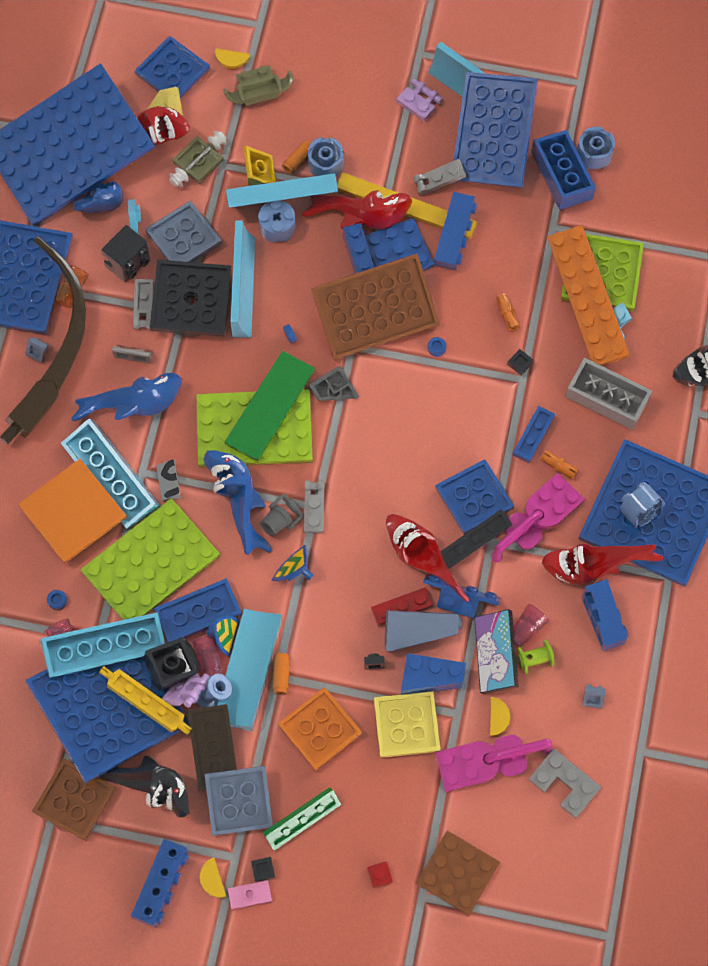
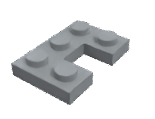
M555 749L550 752L528 779L543 793L556 778L572 791L561 803L560 807L575 819L601 789L600 785Z

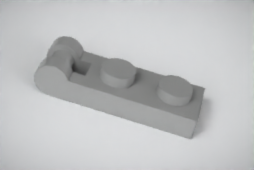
M457 159L427 173L418 174L413 177V180L418 186V194L425 195L467 176L461 160ZM429 181L430 184L425 185L424 182Z
M135 279L133 329H140V327L150 329L154 279ZM140 316H146V320H140Z
M305 480L304 533H324V481L318 480V482ZM311 490H318V495H311Z

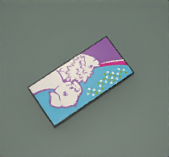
M507 609L474 617L480 693L488 694L518 688L512 610Z

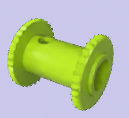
M543 640V647L523 652L521 647L517 648L518 662L525 674H528V667L548 662L551 667L554 666L553 650L547 640Z

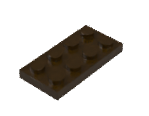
M228 704L187 710L189 726L192 727L190 733L199 791L206 790L205 774L237 770Z

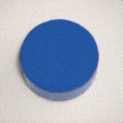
M290 324L283 326L288 341L290 343L297 341Z
M434 337L428 342V352L432 356L439 357L445 353L446 342L442 338Z
M53 590L47 596V603L51 609L61 610L67 604V597L63 591Z

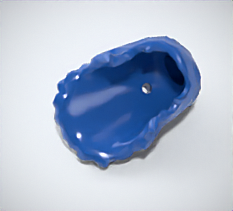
M115 181L106 184L100 183L91 189L86 197L75 200L74 209L75 211H84L87 214L114 210L123 201L122 189Z

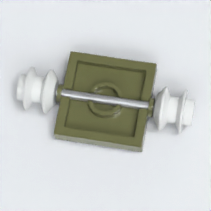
M214 131V137L208 136L209 144L196 136L172 159L173 163L178 167L175 168V174H169V181L172 185L183 187L182 182H188V176L200 184L224 161V157L215 150L220 151V145L227 144L226 136L220 131Z

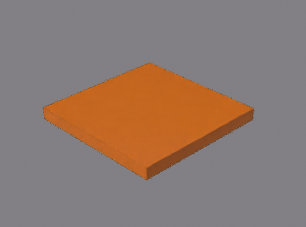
M78 459L18 503L21 510L64 564L127 518L126 514L81 459Z

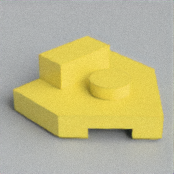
M172 87L160 90L148 109L157 106L169 107L182 115L179 88Z

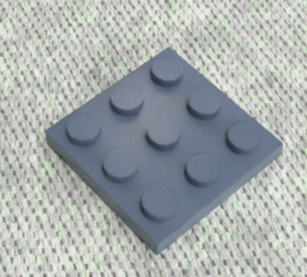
M191 200L145 229L164 257L170 261L194 262L222 244L220 237Z
M265 766L205 774L212 836L264 829L273 826Z

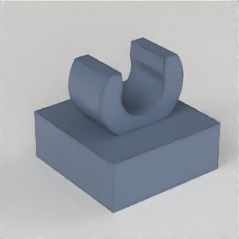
M31 337L28 340L25 355L42 363L46 358L49 343L45 344L40 341L41 339Z
M591 684L585 686L582 706L602 708L605 689L601 685L598 688L591 687Z

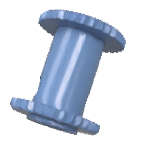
M221 674L210 676L207 680L206 689L200 692L199 699L196 702L200 707L204 708L217 706L219 700L224 701L228 699L232 692L229 679Z

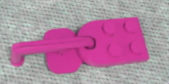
M557 473L528 499L525 513H514L508 518L513 525L505 530L507 536L495 546L491 554L492 561L500 562L503 551L513 542H516L525 550L534 548L542 539V529L556 527L579 507L585 498Z
M508 735L498 738L493 746L486 742L478 741L436 752V757L445 792L487 782L494 778L497 772L506 777L522 774L527 769L525 754L540 750L544 754H550L553 749L550 739L522 745V741L518 736Z

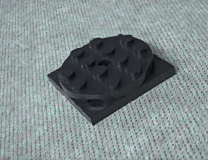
M157 259L150 331L171 332L187 337L200 335L225 337L231 265ZM190 297L196 299V302L192 305L186 303V300Z

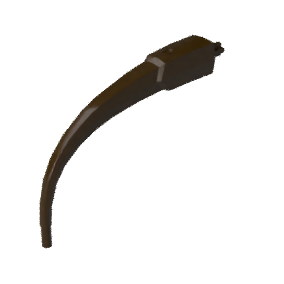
M39 236L35 238L34 242L59 265L69 282L73 297L72 316L64 342L43 377L35 383L28 394L6 418L5 421L10 426L0 438L7 445L18 433L26 438L54 404L81 347L85 330L86 306L79 280L61 255Z

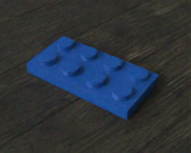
M227 578L154 608L155 612H158L160 624L168 642L182 637L187 638L202 632L223 615H232L234 617L242 615Z

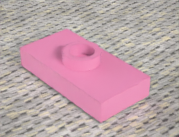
M268 880L228 888L231 910L272 902Z

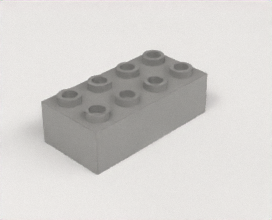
M584 358L567 388L565 397L633 430L650 399L652 390Z

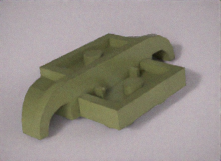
M270 65L235 74L238 82L236 92H229L226 88L223 91L229 101L238 104L245 103L246 106L280 97V94L286 91L292 84L293 74L291 71H288L285 78L279 79L278 75L273 74Z

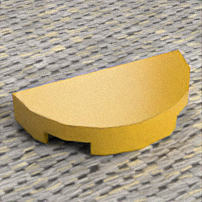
M215 48L216 59L222 67L227 69H239L238 67L247 64L250 59L249 53Z
M491 697L490 737L498 736L504 732L509 726L511 717L507 705L495 697Z
M213 857L203 865L200 872V883L204 891L210 896L225 898V890L215 858Z

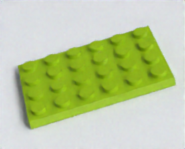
M310 389L302 390L258 462L225 445V440L256 392L196 394L198 467H206L204 455L209 450L234 455L246 465L313 462Z
M171 498L80 570L118 616L125 620L149 614L155 607L159 606L221 555Z

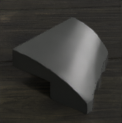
M341 366L334 368L307 384L318 401L355 399L359 397Z

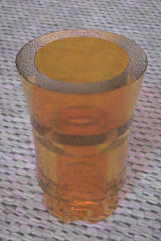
M69 265L76 274L81 287H83L89 274L78 267ZM63 274L55 302L63 307L70 308L73 306L72 292L69 282Z

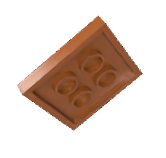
M63 758L32 812L86 841L116 787L99 777L85 783L74 764Z
M446 831L417 880L416 885L470 916L500 862L451 832Z

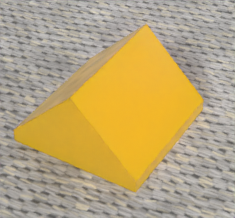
M244 146L248 186L276 182L273 156L249 146Z

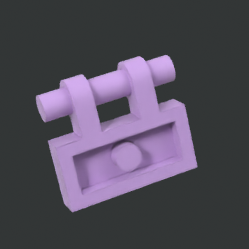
M413 79L411 85L415 89L412 90L407 87L396 98V102L424 122L435 111V106L432 103L435 101L440 104L443 98L435 90H430L426 87L424 82ZM421 92L424 93V94H425L426 96H428V97H427L426 99H424L423 97H421V96H420Z
M197 673L171 686L162 699L170 705L180 706L183 703L189 708L192 703H196L199 699L200 692L206 689L207 680L210 676L204 674L200 678Z

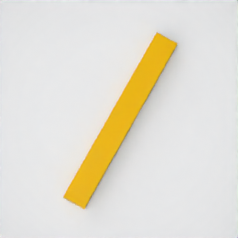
M344 172L337 183L338 191L362 200L374 190H378L383 194L382 197L384 199L388 195L398 193ZM411 197L413 201L405 216L443 229L448 211ZM472 220L471 230L467 231L465 236L468 239H471L477 226V221Z

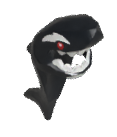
M708 345L696 349L682 359L674 368L672 377L678 383L692 387L708 386Z
M144 756L139 767H115L99 776L125 787L147 792L146 804L151 808H157L167 803V809L172 810L177 817L182 818L189 814L188 793L181 776L173 769L159 766L149 756Z

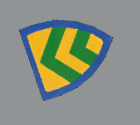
M306 545L295 551L280 566L271 579L272 581L286 579L292 581L300 574L307 580L313 577V574L306 568L308 566Z
M223 615L209 626L206 633L207 636L215 637L220 651L230 658L240 620L232 615Z

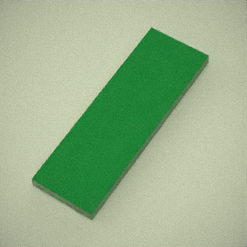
M282 351L228 435L225 445L258 462L311 378L315 367Z

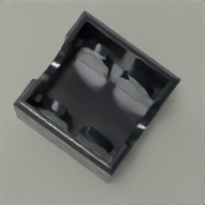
M127 225L101 249L102 255L108 259V261L104 260L105 267L124 282L135 278L138 270L150 262L147 241Z

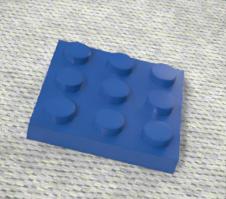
M169 36L134 71L135 75L158 92L163 89L178 87L181 98L210 69V65Z
M414 218L365 235L375 267L418 253L423 271L434 267V261Z
M485 459L435 485L437 492L463 534L475 528L500 509L504 513L514 509L513 503Z

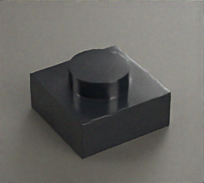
M519 349L510 358L507 365L522 376L534 363V359Z
M374 653L364 657L365 670L384 668V656Z
M271 857L251 861L255 882L275 878Z

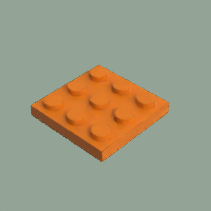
M325 687L278 723L281 730L315 771L362 735V731Z

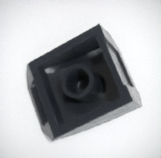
M184 637L148 649L144 654L145 665L158 691L174 686L200 672V662L192 645Z

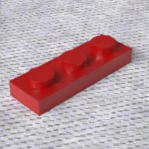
M425 587L372 606L371 610L377 626H381L386 621V610L423 611L433 607V604Z

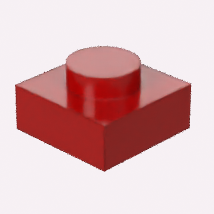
M387 861L367 867L373 888L393 882Z

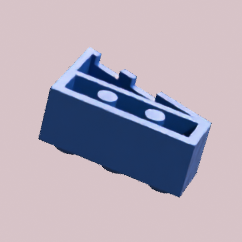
M608 579L585 586L581 599L602 651L625 644L628 632L622 624L621 615L616 606Z
M407 653L400 695L462 688L466 663Z

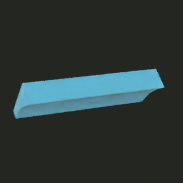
M440 42L436 46L435 56L428 73L463 97L466 72H484Z
M334 173L226 189V197L230 208L338 192Z
M235 221L231 303L233 338H251L256 238L246 230L243 221Z
M89 418L61 442L75 462L78 459L84 462L126 514L127 518L122 521L126 529H131L139 521L161 507L95 421Z
M244 609L225 676L231 683L232 692L228 699L224 701L219 700L217 704H228L231 727L248 731L253 730L281 627L282 614L265 613Z
M158 612L44 637L39 640L49 678L144 657L146 650L165 644Z

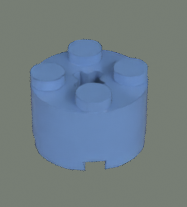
M590 127L584 131L579 138L577 151L586 169H601L610 164L615 148L614 136L602 127Z
M321 137L315 139L310 144L308 149V167L314 176L334 173L335 176H338L343 170L344 151L341 143L336 139L330 137L329 139H323Z
M281 200L271 201L262 206L258 214L261 235L267 241L274 243L276 241L285 242L293 236L296 226L293 208Z
M642 482L633 493H627L622 497L621 501L623 503L620 506V511L635 528L638 525L642 527L657 516L655 511L658 508L662 510L665 501L649 484Z

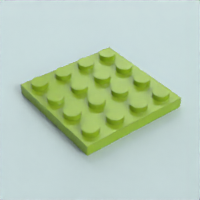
M586 234L612 307L614 308L624 303L628 311L634 312L644 243ZM563 283L561 300L570 301Z

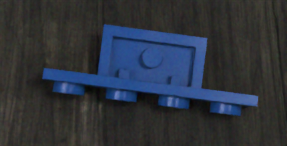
M430 574V576L426 575L423 580L425 584L441 588L436 607L471 618L475 617L479 600L498 606L501 599L493 592L486 591V593H483L473 586H460L469 598V601L466 602L438 577Z

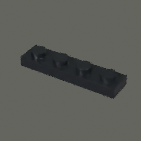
M502 509L440 551L448 569L513 525Z

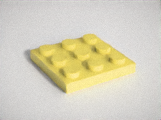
M434 692L374 697L380 758L440 751Z

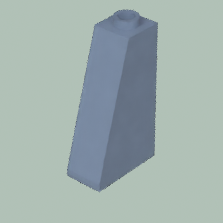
M386 610L384 650L393 651L457 635L458 630H461L462 618H459L457 613Z

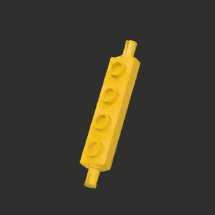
M104 666L99 673L109 679L107 687L171 733L180 729L186 735L189 734L192 727L183 722L184 714L120 669L113 673Z

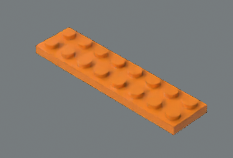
M583 225L547 236L591 361L605 366L630 357Z

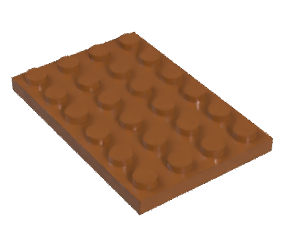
M418 253L311 288L334 360L440 325Z

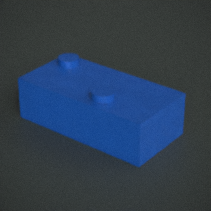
M564 130L535 139L531 153L559 210L593 200L596 187L568 131Z

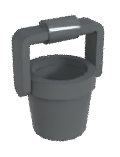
M283 494L269 505L270 512L261 521L260 525L268 535L275 536L284 528L290 530L302 519L303 514L295 502L286 494ZM281 499L296 514L297 518L293 522L289 513L283 507L276 505Z

